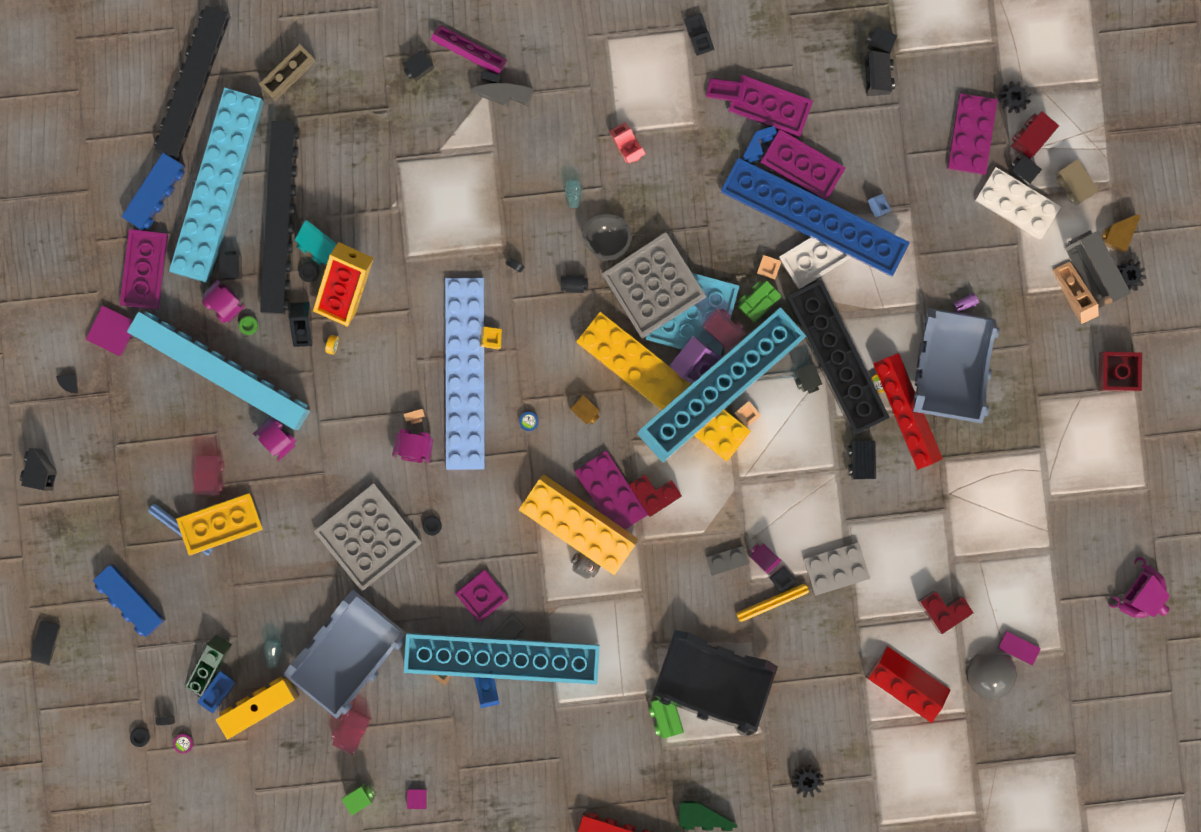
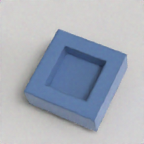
M884 194L867 200L875 218L892 211Z

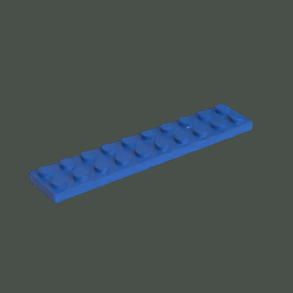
M740 158L737 159L721 190L722 194L893 277L910 244L909 241Z

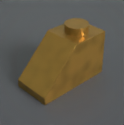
M1134 215L1105 228L1101 235L1105 245L1121 253L1127 251L1141 215Z

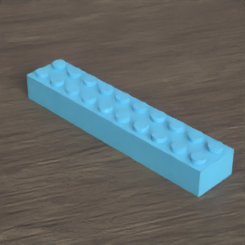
M224 87L169 269L171 273L210 284L264 105V101L261 98Z
M780 307L643 426L637 435L662 462H665L795 348L806 335Z
M147 311L144 314L141 312L137 313L127 330L128 333L290 428L300 430L310 413V410L306 409L307 404L297 399L291 400L290 394L280 389L278 391L274 390L275 386L266 380L258 381L256 374L248 370L241 371L242 366L231 360H228V362L224 361L225 356L216 351H207L209 347L196 340L193 343L191 336L181 331L176 333L174 331L175 327L164 321L159 323V318Z
M408 632L405 644L404 673L597 685L600 644Z

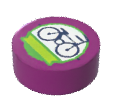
M188 734L178 735L173 742L174 749L181 754L189 752L194 745L192 737Z

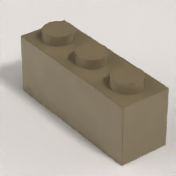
M299 44L259 85L276 102L316 61Z

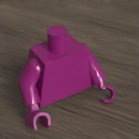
M1138 557L1135 559L1134 564L1136 565L1138 560H1142L1144 564L1141 567L1144 571H1142L1122 598L1124 603H1121L1114 596L1111 598L1117 600V605L1112 606L1109 603L1108 605L1111 608L1118 607L1121 612L1134 618H1146L1148 615L1155 617L1158 613L1161 616H1165L1169 612V607L1165 604L1169 599V594L1166 591L1167 586L1164 576L1151 565L1147 566L1144 558Z

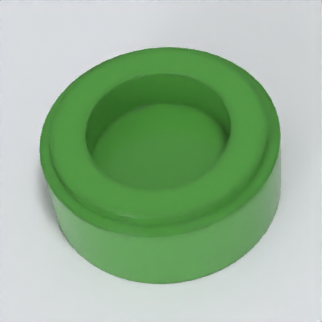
M244 316L238 324L239 330L245 335L255 334L259 326L258 321L252 316Z

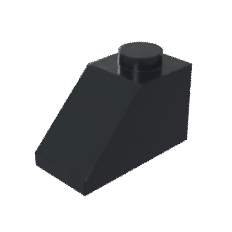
M310 302L290 303L289 321L293 347L313 346Z

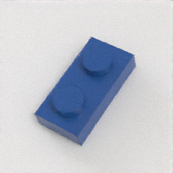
M220 671L197 703L213 714L236 684V681L223 671Z
M474 677L480 707L485 708L500 704L495 679Z

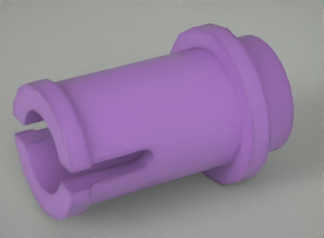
M968 293V296L953 302V305L956 307L957 313H960L971 306L976 307L979 301L975 293Z

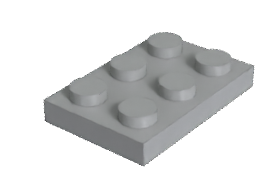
M859 542L803 559L815 596L870 579Z

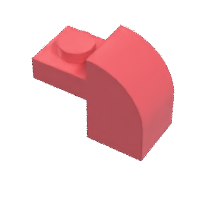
M626 122L609 131L626 163L638 161L641 156L645 155L643 148L637 142Z

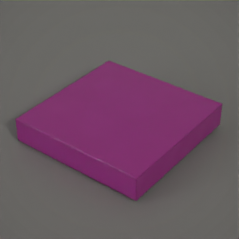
M102 305L85 340L121 357L132 336L127 330L133 320Z
M485 569L455 593L479 623L509 599Z

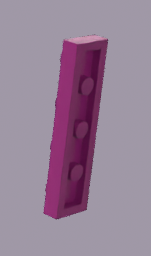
M439 25L432 35L431 40L486 68L492 73L499 75L506 65L507 59L442 25Z

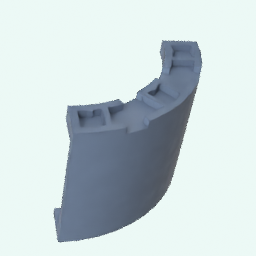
M928 308L923 331H925L923 341L925 342L920 343L915 376V386L917 388L914 393L913 412L982 423L984 416L987 417L989 412V405H986L987 380L990 381L992 372L989 369L993 343L994 339L998 338L999 335L996 319Z
M354 590L344 598L330 616L331 618L322 626L310 644L302 650L283 674L336 719L341 713L345 715L352 707L350 705L351 701L368 681H374L379 675L377 672L379 667L394 649L399 650L404 643L402 639L406 635L405 631Z

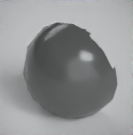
M603 214L592 217L586 223L582 238L593 255L600 260L609 261L621 257L630 246L632 234L629 225L623 218L618 215Z
M977 654L968 666V682L973 691L981 697L998 699L1007 695L1015 686L1017 678L1016 666L1009 656Z

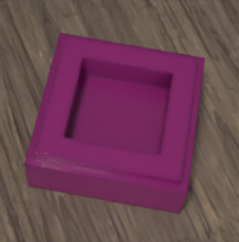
M407 789V809H427V789Z

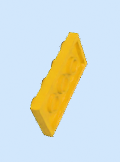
M250 493L176 519L189 556L263 530Z

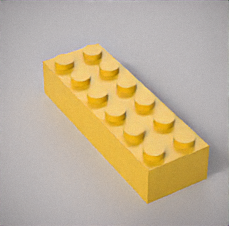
M544 474L519 508V511L613 575L616 574L638 541L637 537Z

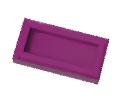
M710 78L706 97L743 103L747 84L745 82Z
M1005 631L997 647L1032 666L1041 648Z

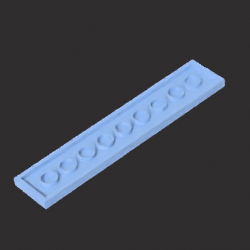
M445 278L446 470L485 469L484 347H480L481 328L484 327V278Z

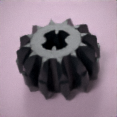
M1010 81L1009 86L1003 85L1004 91H999L998 93L1002 96L998 102L1005 103L1001 107L1002 109L1009 107L1008 113H1012L1014 109L1015 113L1018 114L1020 108L1025 110L1027 108L1026 104L1031 102L1030 99L1026 98L1031 95V92H1025L1028 88L1027 85L1021 88V81H1018L1016 86L1013 81ZM1016 94L1018 98L1013 101L1011 97Z
M1133 259L1129 260L1128 263L1125 260L1122 261L1121 266L1117 265L1129 291H1131V288L1137 291L1138 286L1144 285L1141 280L1146 279V275H1141L1145 268L1139 269L1141 263L1137 262L1134 265ZM1131 272V273H1132V274H1131L1132 279H1129V280H1128V279H1127V278H1128V274H1127V273Z
M810 764L807 770L804 765H801L802 772H799L797 769L794 770L798 777H791L793 781H797L792 784V787H798L796 790L797 794L803 791L804 798L807 797L808 792L811 797H814L813 790L820 793L821 790L817 786H824L822 781H818L823 778V775H817L819 772L818 768L812 771V765ZM805 777H809V779H812V781H810V785H806V783H803V781H805Z

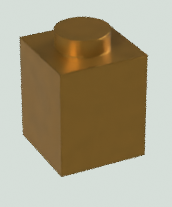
M584 395L570 409L586 425L589 423L593 425L600 417L598 415L600 410Z

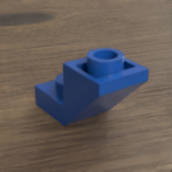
M775 126L756 131L742 158L744 161L752 163L760 160L759 157L762 156L763 152L759 141L762 140V143L773 140V136L777 133Z

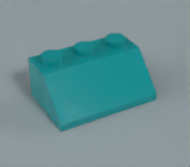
M307 220L295 238V241L298 243L296 247L305 254L307 251L313 255L311 259L319 265L324 263L327 266L330 254L337 245V243Z

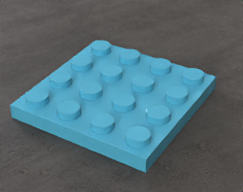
M693 273L707 297L647 335L645 340L682 350L694 336L721 356L739 286Z

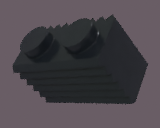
M851 441V445L847 446V455L851 457V464H848V476H851L852 480L876 479L875 441Z

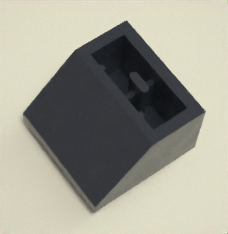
M29 448V451H26L24 456V462H26L25 469L20 474L21 486L43 491H53L57 473L42 449Z

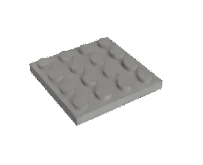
M667 232L602 273L641 338L646 337L707 297Z
M375 483L314 531L361 591H364L422 544L421 540Z

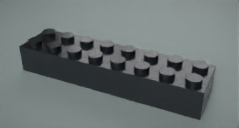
M822 279L788 295L785 299L801 331L806 335L805 340L852 435H856L890 418Z

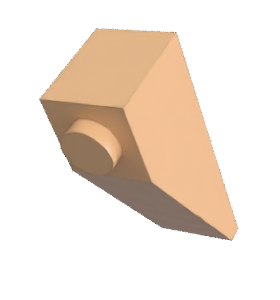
M1071 262L1053 269V273L1080 323L1083 324L1099 316L1098 303Z

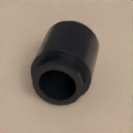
M566 274V276H561V291H565V293H584V289L588 290V278H584V274Z

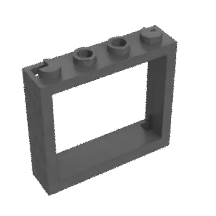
M1090 230L1068 242L1069 246L1065 247V250L1077 273L1098 303V308L1131 294L1098 231L1092 233Z

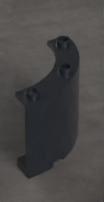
M675 630L653 696L659 698V702L664 705L670 706L672 704L697 714L696 717L704 721L711 719L734 726L743 733H748V731L757 732L778 666L765 659L745 655V657L736 655L734 651L721 646L713 647L707 644L708 641L689 632Z

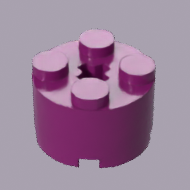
M217 279L202 295V303L209 310L213 308L216 311V317L222 323L226 321L230 323L245 307V304L243 302L239 304V298L224 283L220 286L221 282Z
M269 418L252 434L255 437L259 435L258 440L273 456L277 454L276 459L280 461L295 447L294 443L296 440L289 432L284 434L281 431L283 426L275 418L272 420Z
M400 429L399 433L395 435L392 457L396 458L399 455L401 460L422 463L423 459H425L426 463H430L434 440L431 439L429 433L419 432L416 435L412 434L410 430Z

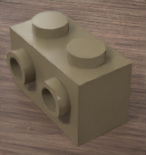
M1079 159L1055 173L1057 183L1060 187L1065 188L1068 200L1075 205L1080 204L1099 191Z

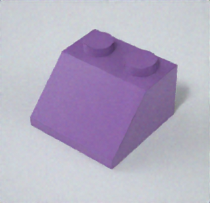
M693 336L670 364V367L681 378L693 384L723 357Z

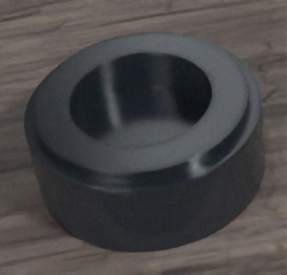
M508 257L505 262L506 265L520 273L525 268L524 265L511 257Z
M305 263L300 267L299 276L303 281L310 283L318 278L319 271L314 264Z
M430 516L423 521L422 528L426 534L433 536L441 531L442 523L439 518Z
M175 716L155 717L156 725H172L175 723Z
M136 728L130 734V741L136 747H143L149 743L150 733L146 728Z

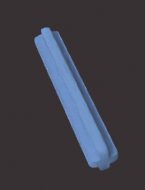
M152 504L148 512L182 537L177 520L157 504ZM214 547L202 552L205 555H210Z

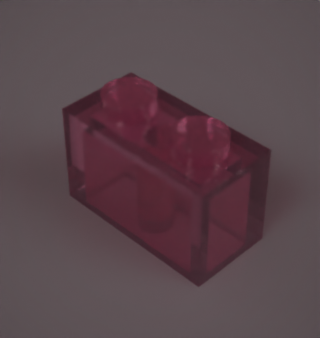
M717 308L701 327L730 352L746 335L744 332L745 328L739 322H732L729 319L731 315L724 309L720 311Z
M196 455L193 494L220 495V491H223V480H220L221 472H224L222 457Z
M351 708L349 712L342 715L340 722L343 724L340 730L336 728L331 738L334 740L332 745L353 755L372 718Z

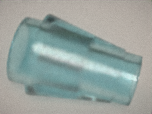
M580 180L565 181L564 190L568 208H580L583 186Z
M267 639L266 644H264L267 668H278L283 648L279 639Z

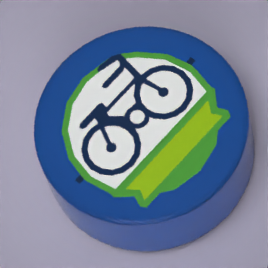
M525 412L521 415L519 423L522 429L532 431L537 428L539 420L534 413Z

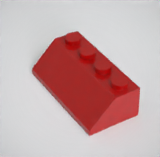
M888 646L866 676L871 682L930 723H933L943 708L951 691Z

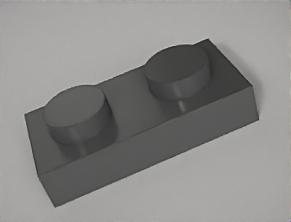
M743 546L706 557L712 576L749 564Z

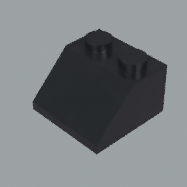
M869 51L866 55L867 96L890 95L892 89H895V80L891 78L894 62L893 59H890L889 53Z

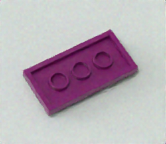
M741 75L739 82L747 84L743 103L732 101L728 112L769 127L775 126L777 130L800 137L813 100Z
M959 94L947 169L986 175L998 99Z
M779 130L760 162L825 201L829 198L846 167L782 130Z
M129 229L120 306L159 310L168 234Z
M607 451L574 471L599 511L625 530L648 515Z

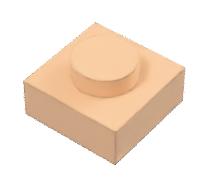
M763 255L757 274L775 280L781 261Z
M750 401L734 413L745 427L751 425L761 416Z
M424 409L404 414L406 422L411 421V424L422 422V418L426 417Z

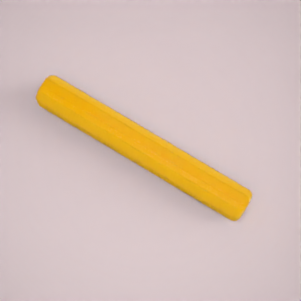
M801 584L737 612V617L740 622L807 594L809 592L806 584Z

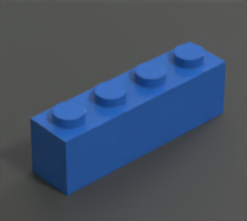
M162 153L121 217L143 231L146 228L149 229L154 222L153 217L156 212L159 213L163 209V202L166 197L172 195L175 189L173 186L177 180L180 181L183 178L186 167L165 153Z
M114 564L109 565L93 580L96 584L95 588L101 594L105 593L108 596V602L114 608L118 607L122 611L121 616L127 622L131 621L135 625L134 630L140 636L144 635L147 637L151 635L165 621V618Z

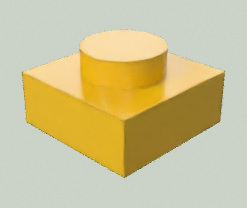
M482 327L480 347L500 349L502 329Z

